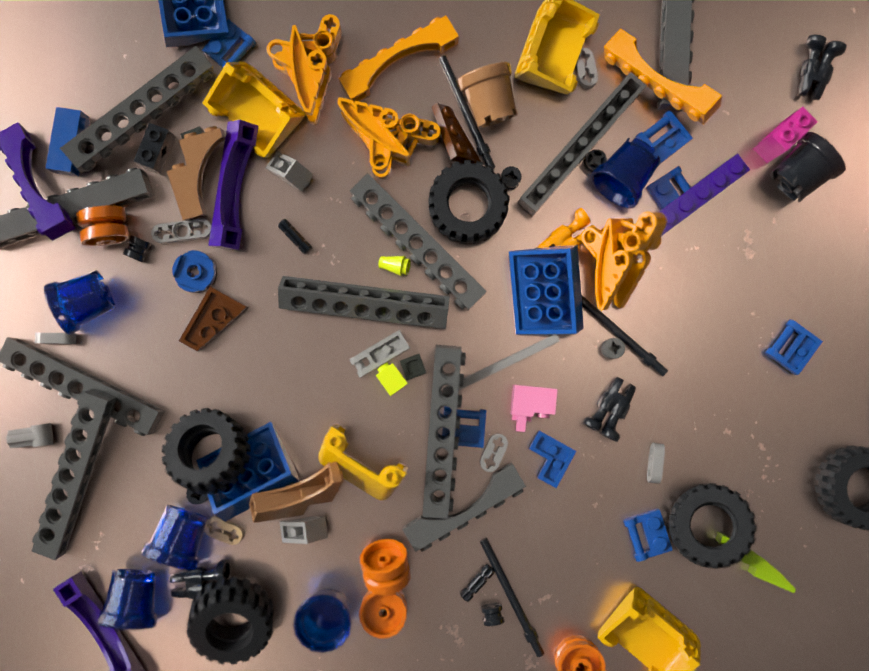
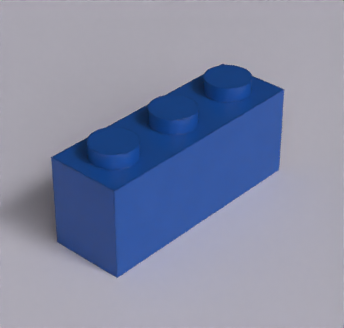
M56 107L46 162V169L53 173L79 177L80 171L60 148L90 126L89 116L81 110Z

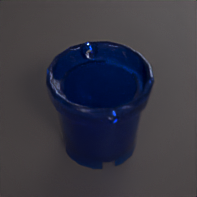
M627 138L623 145L591 174L592 183L600 194L610 202L624 208H634L642 198L643 189L660 165V157L658 156L655 160L653 156L654 148L637 138L632 142H629L630 138Z
M98 270L62 282H49L43 286V293L49 309L56 322L66 334H74L80 330L82 325L116 308L108 285H105L103 281L100 282L104 278Z
M167 505L151 540L144 543L143 550L141 551L142 556L156 563L176 569L196 570L200 561L197 555L207 516L194 511H187L185 508Z
M113 569L104 609L99 613L98 625L121 630H144L156 627L157 614L154 612L157 572L148 570V573H143L140 569H117V571Z
M329 588L320 590L304 600L295 612L293 622L295 635L300 643L310 651L319 653L331 652L343 645L350 634L352 624L348 600L341 592L338 593Z

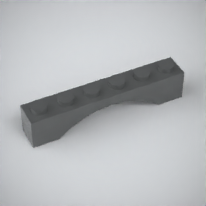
M511 462L493 473L484 493L466 509L448 515V519L422 517L421 515L404 525L402 530L414 551L421 550L423 552L432 546L433 541L437 539L442 541L451 535L450 531L455 528L460 530L466 527L470 519L483 517L487 514L486 510L492 506L498 508L505 503L504 499L512 495L514 498L524 492L523 488L526 485Z

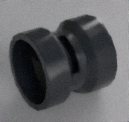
M131 235L129 238L130 244L128 248H125L123 255L143 263L145 259L144 253L149 249L151 243Z

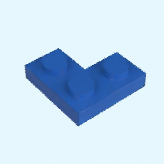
M538 430L528 448L546 458L537 478L557 488L576 450Z

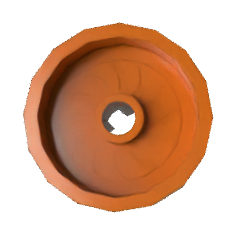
M96 206L80 210L76 213L78 226L84 228L79 232L82 245H111L124 242L130 237L128 227L122 224L126 221L125 208L121 206Z
M392 539L377 540L366 546L360 554V565L364 583L370 592L383 596L392 595L408 585L411 579L407 550L401 542Z
M368 590L363 597L359 610V620L363 629L371 636L379 639L390 638L398 634L406 621L407 599L402 591L383 596Z
M573 635L563 639L556 648L554 664L557 671H606L602 654L589 638Z

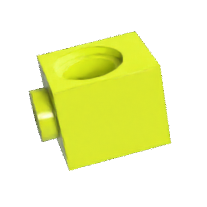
M387 362L377 369L379 373L376 377L390 396L408 384L394 363L389 365Z

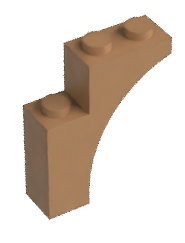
M217 126L204 129V133L198 135L196 132L185 134L184 139L179 140L187 165L179 163L173 165L172 170L167 171L182 219L185 221L207 215L202 196V176L211 153L225 140L224 130L221 128L217 129Z
M337 462L328 463L314 475L295 484L271 491L252 493L249 507L253 523L302 516L309 505L332 502L343 482V472L339 470Z

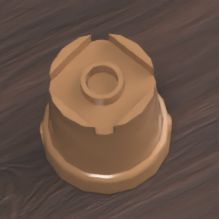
M508 62L486 65L458 78V86L461 92H464L478 128L504 122L503 120L506 119V116H509V119L518 115L510 81L512 74L511 66Z

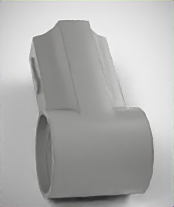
M51 423L9 430L6 436L7 444L10 448L54 444Z

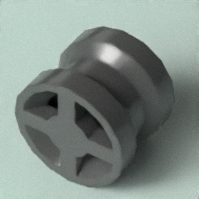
M609 338L602 343L601 352L606 358H619L625 352L624 342L619 338Z

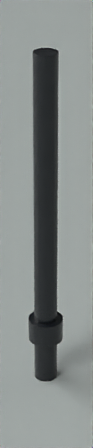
M446 55L441 56L439 62L476 142V150L479 156L483 158L486 167L489 165L495 168L490 156L491 150L482 138L465 97L458 86Z
M581 294L582 306L643 359V363L648 367L651 366L661 376L668 372L656 360L657 357L643 349Z
M488 539L480 540L479 542L525 632L524 637L527 643L531 644L537 657L543 656L545 653L538 641L539 636L536 630L532 629Z

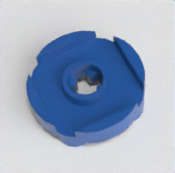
M191 250L177 257L173 264L172 273L177 285L181 289L192 293L204 292L208 290L215 280L216 265L205 253ZM197 266L199 274L192 277V273L189 271Z

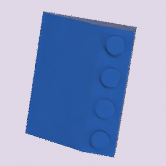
M158 0L166 47L188 46L229 34L223 0Z
M578 245L509 251L516 334H577L580 332L584 325Z
M272 422L247 434L249 438L247 443L251 447V451L247 452L250 460L243 467L246 469L244 474L240 473L238 475V481L234 485L232 483L228 484L229 489L223 492L218 489L217 494L210 495L207 493L214 515L224 522L250 509L249 502L252 493L271 491L300 482L294 464ZM221 448L196 460L199 469L210 466L218 458Z

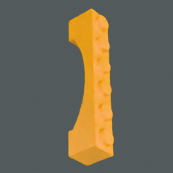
M446 15L442 18L437 17L430 22V25L425 28L420 27L416 29L406 39L401 38L397 40L394 46L380 50L375 57L364 59L359 63L358 67L352 70H345L338 78L340 85L350 100H353L354 103L355 101L360 102L370 96L369 90L372 84L390 65L418 52L439 51L442 54L458 44L459 35Z
M621 28L604 46L605 60L609 64H615L621 68L625 75L632 72L647 85L646 87L653 90L657 97L668 100L675 109H681L687 113L691 120L698 121L704 125L721 106L722 95L706 84L702 87L683 85L671 81L654 71L638 53L637 39Z

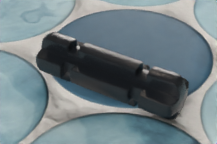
M286 219L279 222L278 227L283 233L285 232V235L296 246H299L298 249L303 254H307L312 249V246L307 241H304L305 239L293 226L291 227V224Z
M485 565L481 569V573H478L468 584V588L462 590L460 596L466 602H469L474 597L473 594H477L485 585L487 579L494 575V570L489 565Z

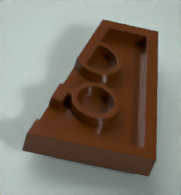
M438 102L433 105L432 110L440 127L450 160L462 164L464 160H471L473 164H476L477 161L481 162L452 108Z
M210 286L179 342L195 351H200L248 307Z

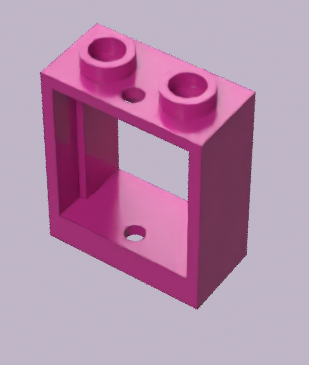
M802 106L783 120L753 150L766 163H769L786 152L818 121Z

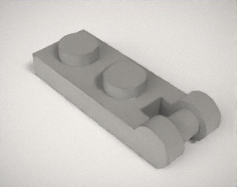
M400 330L354 356L349 361L352 365H355L358 370L357 374L361 378L410 349ZM367 357L370 365L365 367L362 360Z

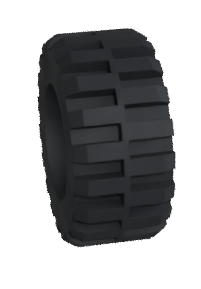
M464 160L463 164H459V162L452 163V167H445L441 175L436 176L434 184L430 188L429 213L432 222L443 236L446 235L453 242L456 240L461 242L460 244L467 245V243L477 244L481 240L486 241L500 229L507 216L510 202L509 195L507 194L506 183L503 184V178L499 173L495 174L493 172L494 168L489 165L488 167L482 166L483 162L477 161L476 164H473L471 160ZM463 185H473L480 188L488 198V209L484 216L479 220L471 222L456 218L449 208V197L454 189Z
M202 408L201 412L197 409L190 411L189 416L184 414L179 418L180 422L174 423L170 427L172 431L170 434L167 433L164 438L166 445H162L161 452L165 454V456H162V463L167 466L165 471L176 484L197 494H217L218 489L223 492L229 489L228 484L232 483L234 485L238 481V475L240 473L243 475L246 470L243 467L245 463H249L250 457L247 455V452L251 451L250 444L247 443L249 440L248 435L243 431L244 428L238 422L220 410ZM219 434L222 447L218 458L206 468L194 469L192 454L197 443L206 436Z
M853 445L835 450L836 454L830 453L826 457L827 462H822L819 466L821 472L820 474L816 473L815 480H818V485H815V492L820 493L817 499L819 504L824 505L823 510L828 515H831L832 519L856 529L869 531V501L864 505L855 507L850 501L847 491L849 479L857 470L863 467L869 470V447Z
M701 484L687 490L674 503L669 516V532L674 546L677 547L683 557L701 567L712 569L727 568L739 563L745 555L749 554L750 548L756 540L755 531H757V524L754 522L756 517L754 512H751L750 504L747 500H743L740 497L741 494L730 490L729 487L724 485ZM713 505L720 507L730 516L733 532L725 544L718 547H708L701 544L694 537L691 531V519L693 514L703 506Z
M225 577L218 579L216 583L212 581L206 584V588L203 587L197 592V596L194 597L191 604L186 631L187 637L190 639L189 643L193 649L196 648V652L200 656H206V659L211 662L213 660L218 661V664L224 665L225 662H229L230 665L237 664L238 661L246 662L250 660L251 656L253 658L261 653V650L266 648L268 641L271 639L274 615L272 599L269 598L266 590H261L260 585L257 583L252 584L246 578L239 580L238 577H231V579L226 580ZM222 614H237L249 622L238 627H227L217 623L214 618Z

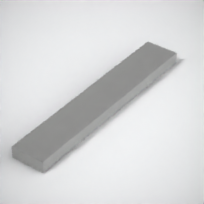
M556 334L551 335L465 377L463 387L459 386V390L559 342L558 336ZM449 385L443 388L442 391L444 394H451L454 389Z

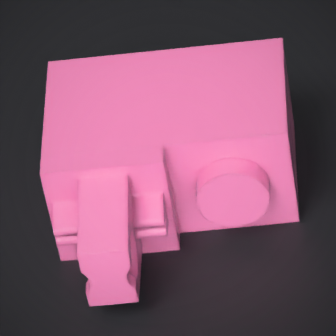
M513 385L510 414H512V420H516V431L525 432L526 421L531 422V417L534 416V413H537L536 417L549 418V414L555 415L557 389Z

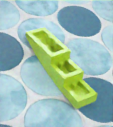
M718 531L715 539L719 543L725 544L730 537ZM753 550L742 558L741 562L750 565L748 572L754 577L795 593L796 589L789 581Z

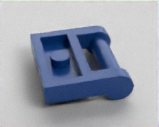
M229 19L227 20L229 34L210 39L202 49L208 57L222 68H224L227 62H239L246 52L257 44L250 35L246 34ZM243 40V44L227 62L224 61L238 43Z
M671 111L663 114V118L645 132H640L636 135L638 143L646 149L658 165L693 139ZM667 124L672 126V129L652 143L649 140L650 137Z
M680 166L646 187L661 210L679 197V194L670 182L671 178L674 177L684 193L691 188L682 175Z
M789 319L785 330L772 348L767 349L765 354L794 375H799L823 341L796 321ZM795 331L799 335L782 356L779 351Z
M444 406V415H449L452 412L451 408ZM457 409L456 416L479 420V426L460 424V429H455V437H459L458 446L484 448L486 410L471 411ZM443 427L442 436H447L450 430Z
M657 508L623 520L625 527H628L636 552L634 554L636 562L673 551L660 509ZM637 523H641L649 548L647 550H643L636 528Z

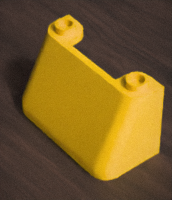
M545 0L537 11L514 77L522 82L559 93L569 94L573 92L578 84L576 75L573 74L585 38L591 34L593 35L598 29L600 14L574 0Z
M227 62L202 103L213 116H227L232 121L243 120L258 125L256 146L253 148L257 155L264 158L270 157L306 115L295 102L256 68L246 62Z
M339 424L331 426L319 451V462L323 466H326L328 463L337 462L338 468L342 470L345 480L380 501L388 499L401 483L408 467L399 462L396 466H384L380 474L376 473L344 453L349 445L344 435L346 429Z
M635 587L629 592L598 632L597 638L605 646L615 647L619 643L648 667L649 671H694L701 665V642L698 636L640 587Z

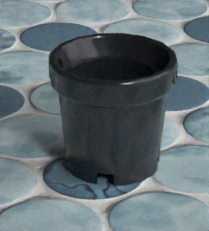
M814 132L805 133L797 141V146L770 173L773 181L776 178L779 179L780 184L777 187L793 201L798 198V202H801L827 181L836 179L846 170L845 162L836 148L825 138Z

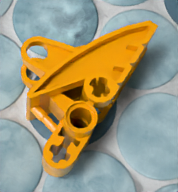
M332 14L325 15L322 18L318 32L315 34L299 33L296 25H293L290 42L274 39L267 45V53L273 59L274 67L291 78L298 99L310 124L317 125L320 115L319 110H321L324 102L323 96L326 95L331 78V71L327 64H331L336 60V51L342 34L339 19ZM274 45H280L282 51L272 54L271 48ZM319 58L322 61L314 64L312 60Z
M338 98L337 104L341 109V115L369 149L372 171L378 178H385L390 174L393 161L410 166V157L417 143L433 146L440 140V127L433 121L420 119L414 114H406L399 119L395 110L385 107L383 110L381 106L372 104L368 106L367 103L359 101L354 103L350 99ZM430 131H434L432 137H428ZM407 143L411 144L408 150L405 149ZM379 163H384L383 166H377ZM387 168V171L383 174H379L376 172L383 171Z
M645 212L639 217L636 224H633L632 218L608 219L605 227L601 230L595 227H588L583 231L582 242L597 259L595 295L597 307L600 310H607L613 299L614 304L618 308L625 307L630 294L633 293L638 284L637 282L640 281L645 269L650 264L651 256L648 250H655L661 244V234L667 225V218L663 213ZM590 231L595 233V240L592 243L588 241V233ZM637 255L643 256L641 257L643 258V262H637V260H639L637 259Z

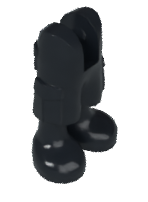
M810 35L808 37L806 46L809 50V58L803 62L800 72L799 95L806 96L811 84L815 83L811 99L820 100L834 71V67L831 64L832 60L846 51L847 45L844 42L831 41L826 44L827 39L822 35ZM823 50V52H822V60H821V64H820V61L818 60V58H819L820 52Z
M619 377L614 379L608 390L600 397L597 402L598 411L592 417H586L583 421L585 426L599 432L607 412H610V417L599 433L615 442H618L620 439V435L616 431L617 422L619 419H625L636 387L630 383L623 395L618 393L624 381Z
M229 560L219 561L216 567L209 571L202 566L192 567L187 571L171 574L170 583L186 582V587L171 590V597L194 599L201 588H206V584H208L206 581H218V579L225 577L227 580L231 573Z

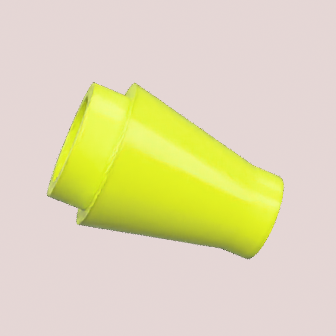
M406 256L380 257L379 268L399 276L408 275L411 260L406 258Z

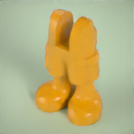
M577 209L575 211V219L568 227L563 224L559 226L537 248L550 247L553 244L555 246L578 245V251H580L579 245L583 244L582 233L575 238L571 235L590 224V218L584 209ZM590 231L588 233V241L594 242L595 233Z

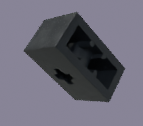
M149 123L134 162L142 168L161 175L176 136L168 129Z

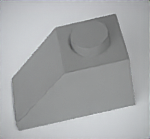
M278 151L266 166V169L300 191H303L309 185L310 179L314 175L297 160Z
M312 516L280 521L282 543L309 544L328 538L325 517Z

